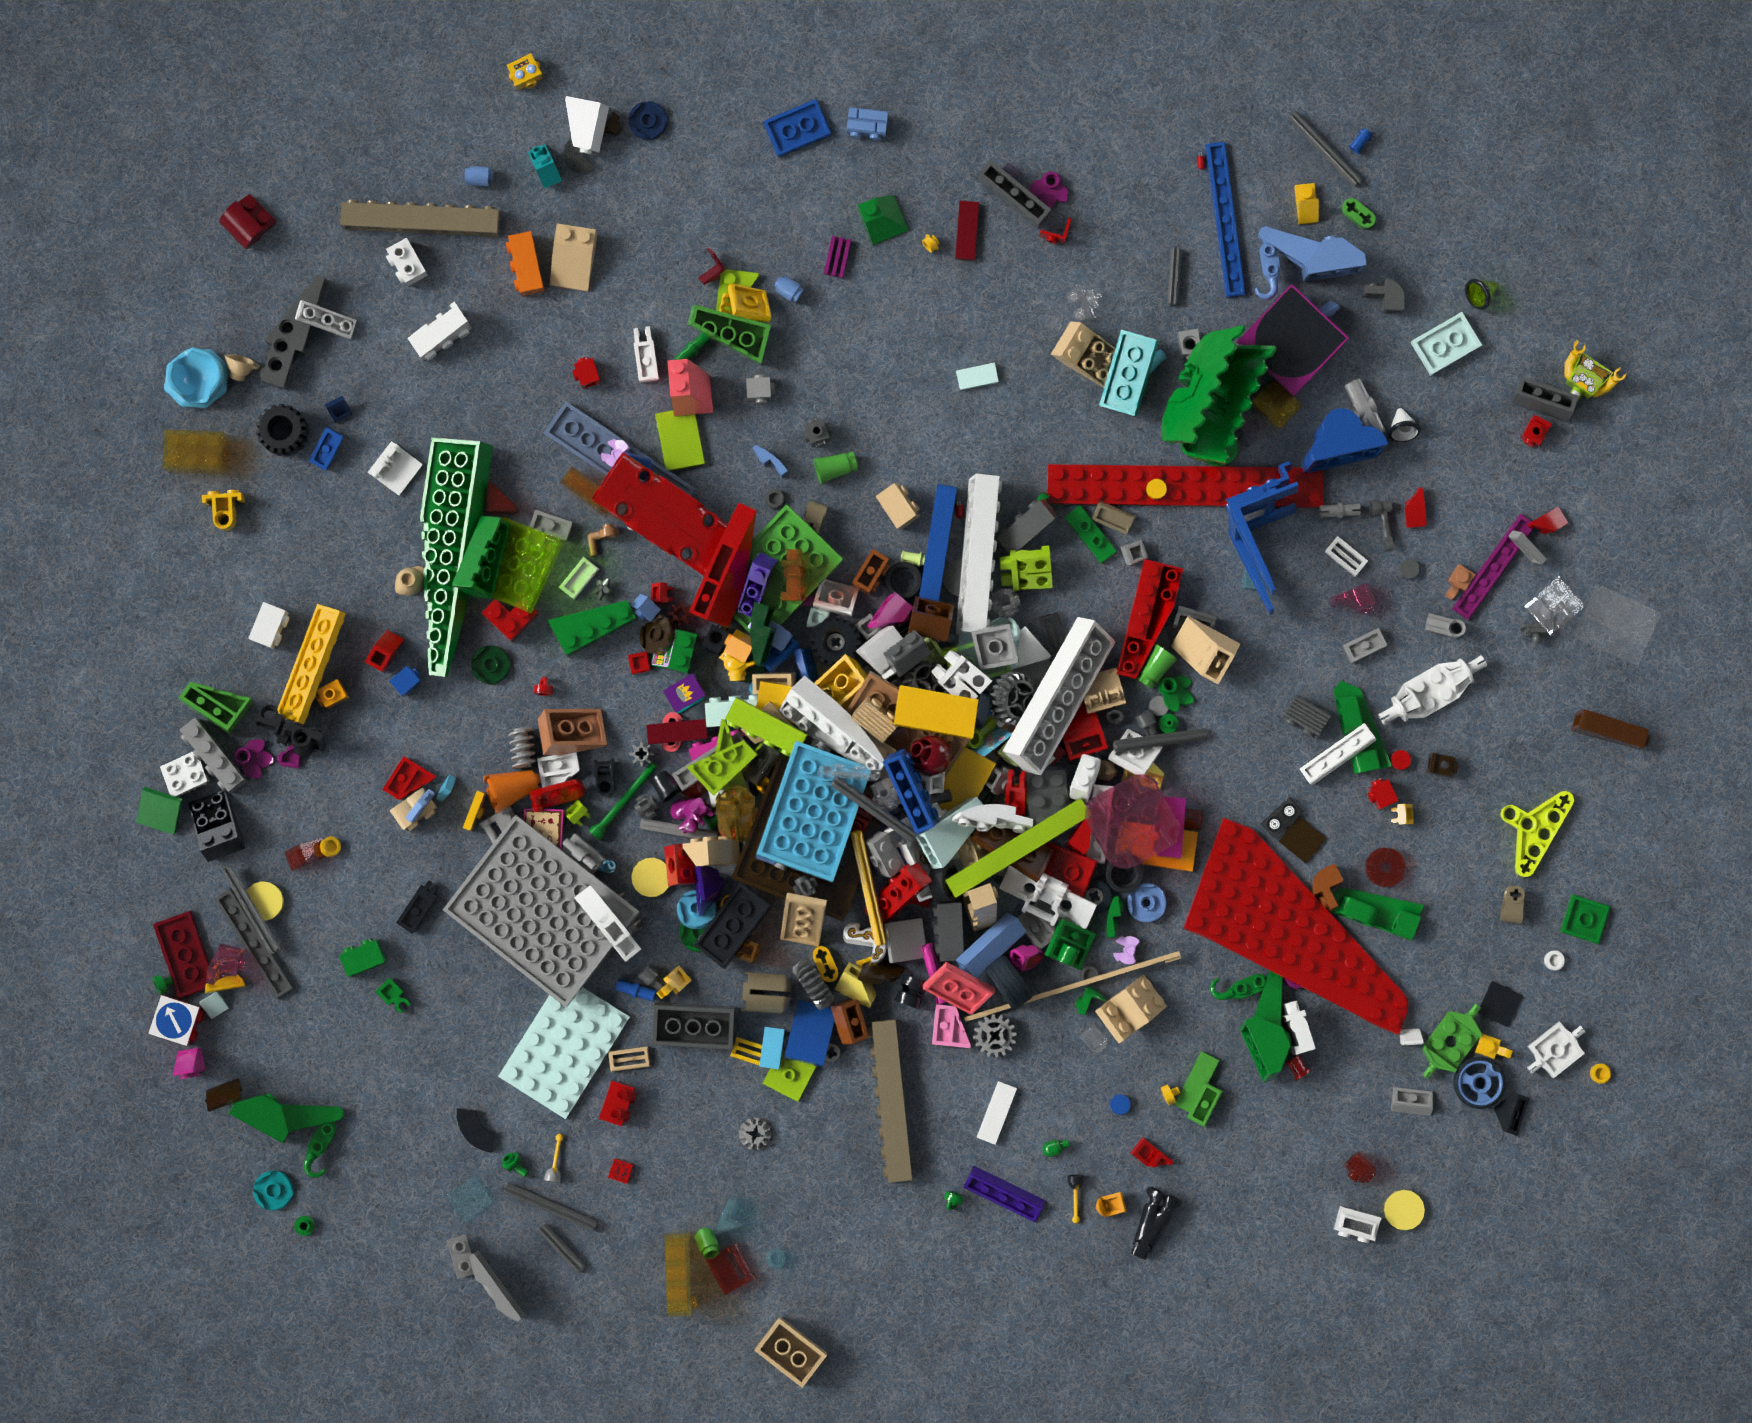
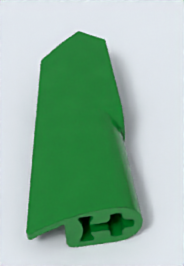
M1341 680L1333 689L1343 734L1347 736L1365 723L1377 739L1351 758L1354 774L1391 767L1392 764L1361 689Z
M1341 887L1332 893L1338 907L1330 912L1365 926H1374L1411 941L1421 919L1420 914L1424 905Z

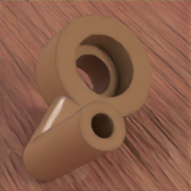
M614 524L603 525V529L588 534L590 557L598 556L596 540L620 536L619 527H615Z

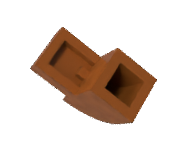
M1335 863L1320 870L1312 883V894L1314 896L1321 894L1320 901L1324 908L1328 907L1329 911L1338 907L1330 889L1343 883L1342 876Z

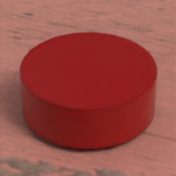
M1398 750L1391 755L1390 762L1394 769L1404 770L1410 765L1411 757L1406 751Z

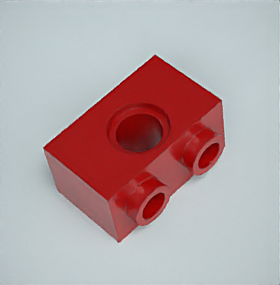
M673 844L664 847L668 886L696 883L694 862L683 849V844Z

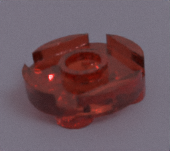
M1378 848L1371 852L1365 861V872L1373 884L1379 887H1391L1402 880L1405 872V861L1402 855L1394 849ZM1382 862L1390 864V868H1388L1390 871L1388 873L1380 870Z

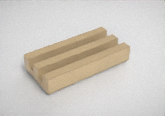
M648 1046L608 1052L610 1071L650 1067ZM641 1051L645 1053V1055L613 1059V1055ZM641 1059L646 1061V1063L614 1067V1063Z

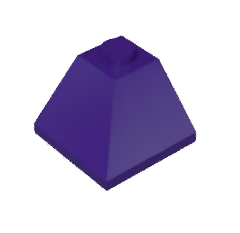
M696 866V883H694L698 914L703 916L719 898L721 889L724 888L723 876L720 877L718 869L709 866Z

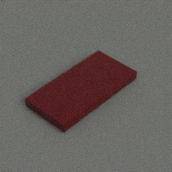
M187 911L154 923L153 927L178 999L204 991L205 985L213 975L192 911Z

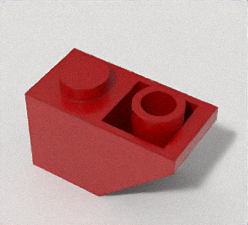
M386 630L373 646L365 663L385 674L405 639Z

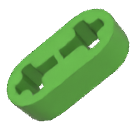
M1349 198L1342 205V213L1360 228L1367 230L1374 225L1375 215L1358 200ZM1347 204H1348V205L1354 204V205H1355L1354 210L1357 211L1358 213L1354 212L1353 210H1351L1350 212H1348V211H1347V209H1348ZM1359 215H1362L1363 217L1369 216L1370 224L1368 222L1366 224H1363V218Z

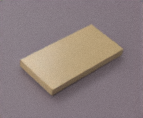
M787 893L780 939L818 947L821 940L827 900Z

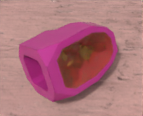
M1021 945L1011 950L1008 958L1016 970L1027 971L1040 963L1044 953L1039 947Z

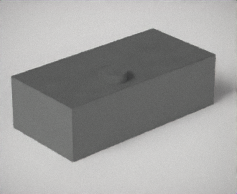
M655 1002L652 1045L732 1049L734 1042L735 1006Z

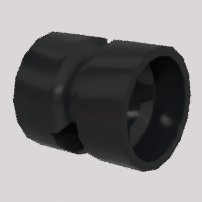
M904 974L900 984L902 989L898 990L894 1001L919 1009L922 1002L920 996L925 993V990H923L925 982Z

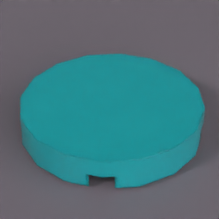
M270 1170L261 1174L256 1179L253 1196L262 1208L279 1210L291 1201L294 1186L291 1179L285 1173L278 1170Z

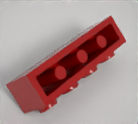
M918 862L912 866L909 864L905 865L900 869L901 874L892 877L889 880L890 885L886 884L878 891L879 895L876 894L883 925L890 922L932 882ZM866 907V908L864 909V911H865V913L868 915V911H867V907Z

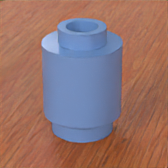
M470 166V168H465V184L489 187L490 183L494 181V172L490 171V167Z
M786 275L783 278L780 276L774 284L776 287L775 292L790 302L794 301L796 303L804 292L799 283Z

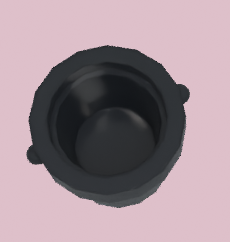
M666 770L660 772L651 780V784L663 803L668 802L681 792V788L675 779Z

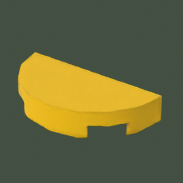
M221 970L215 972L208 979L205 985V993L245 987V983L237 973L231 970Z

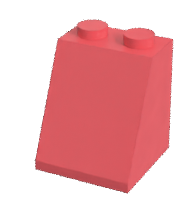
M688 359L669 360L670 397L674 416L713 413L710 375Z

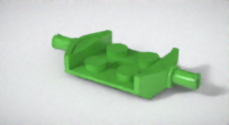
M1474 1003L1470 1011L1465 1014L1448 1011L1422 1046L1423 1053L1430 1065L1422 1075L1428 1080L1435 1070L1438 1069L1456 1072L1457 1067L1470 1049L1482 1037V1033L1474 1021V1017L1482 1009L1480 1006ZM1448 1036L1455 1037V1046L1448 1047L1445 1040Z

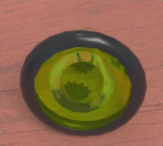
M1470 279L1465 285V296L1474 308L1486 309L1490 305L1498 284L1495 281Z

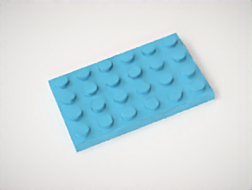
M795 741L756 855L833 882L859 805L833 788L831 783L834 778L840 777L863 794L871 771L862 764Z

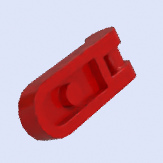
M574 779L532 790L530 792V799L533 801L532 810L534 812H541L544 808L581 798L585 794V787L582 781Z

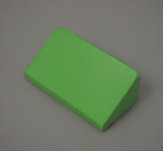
M1205 1082L1187 1118L1205 1127L1223 1091Z

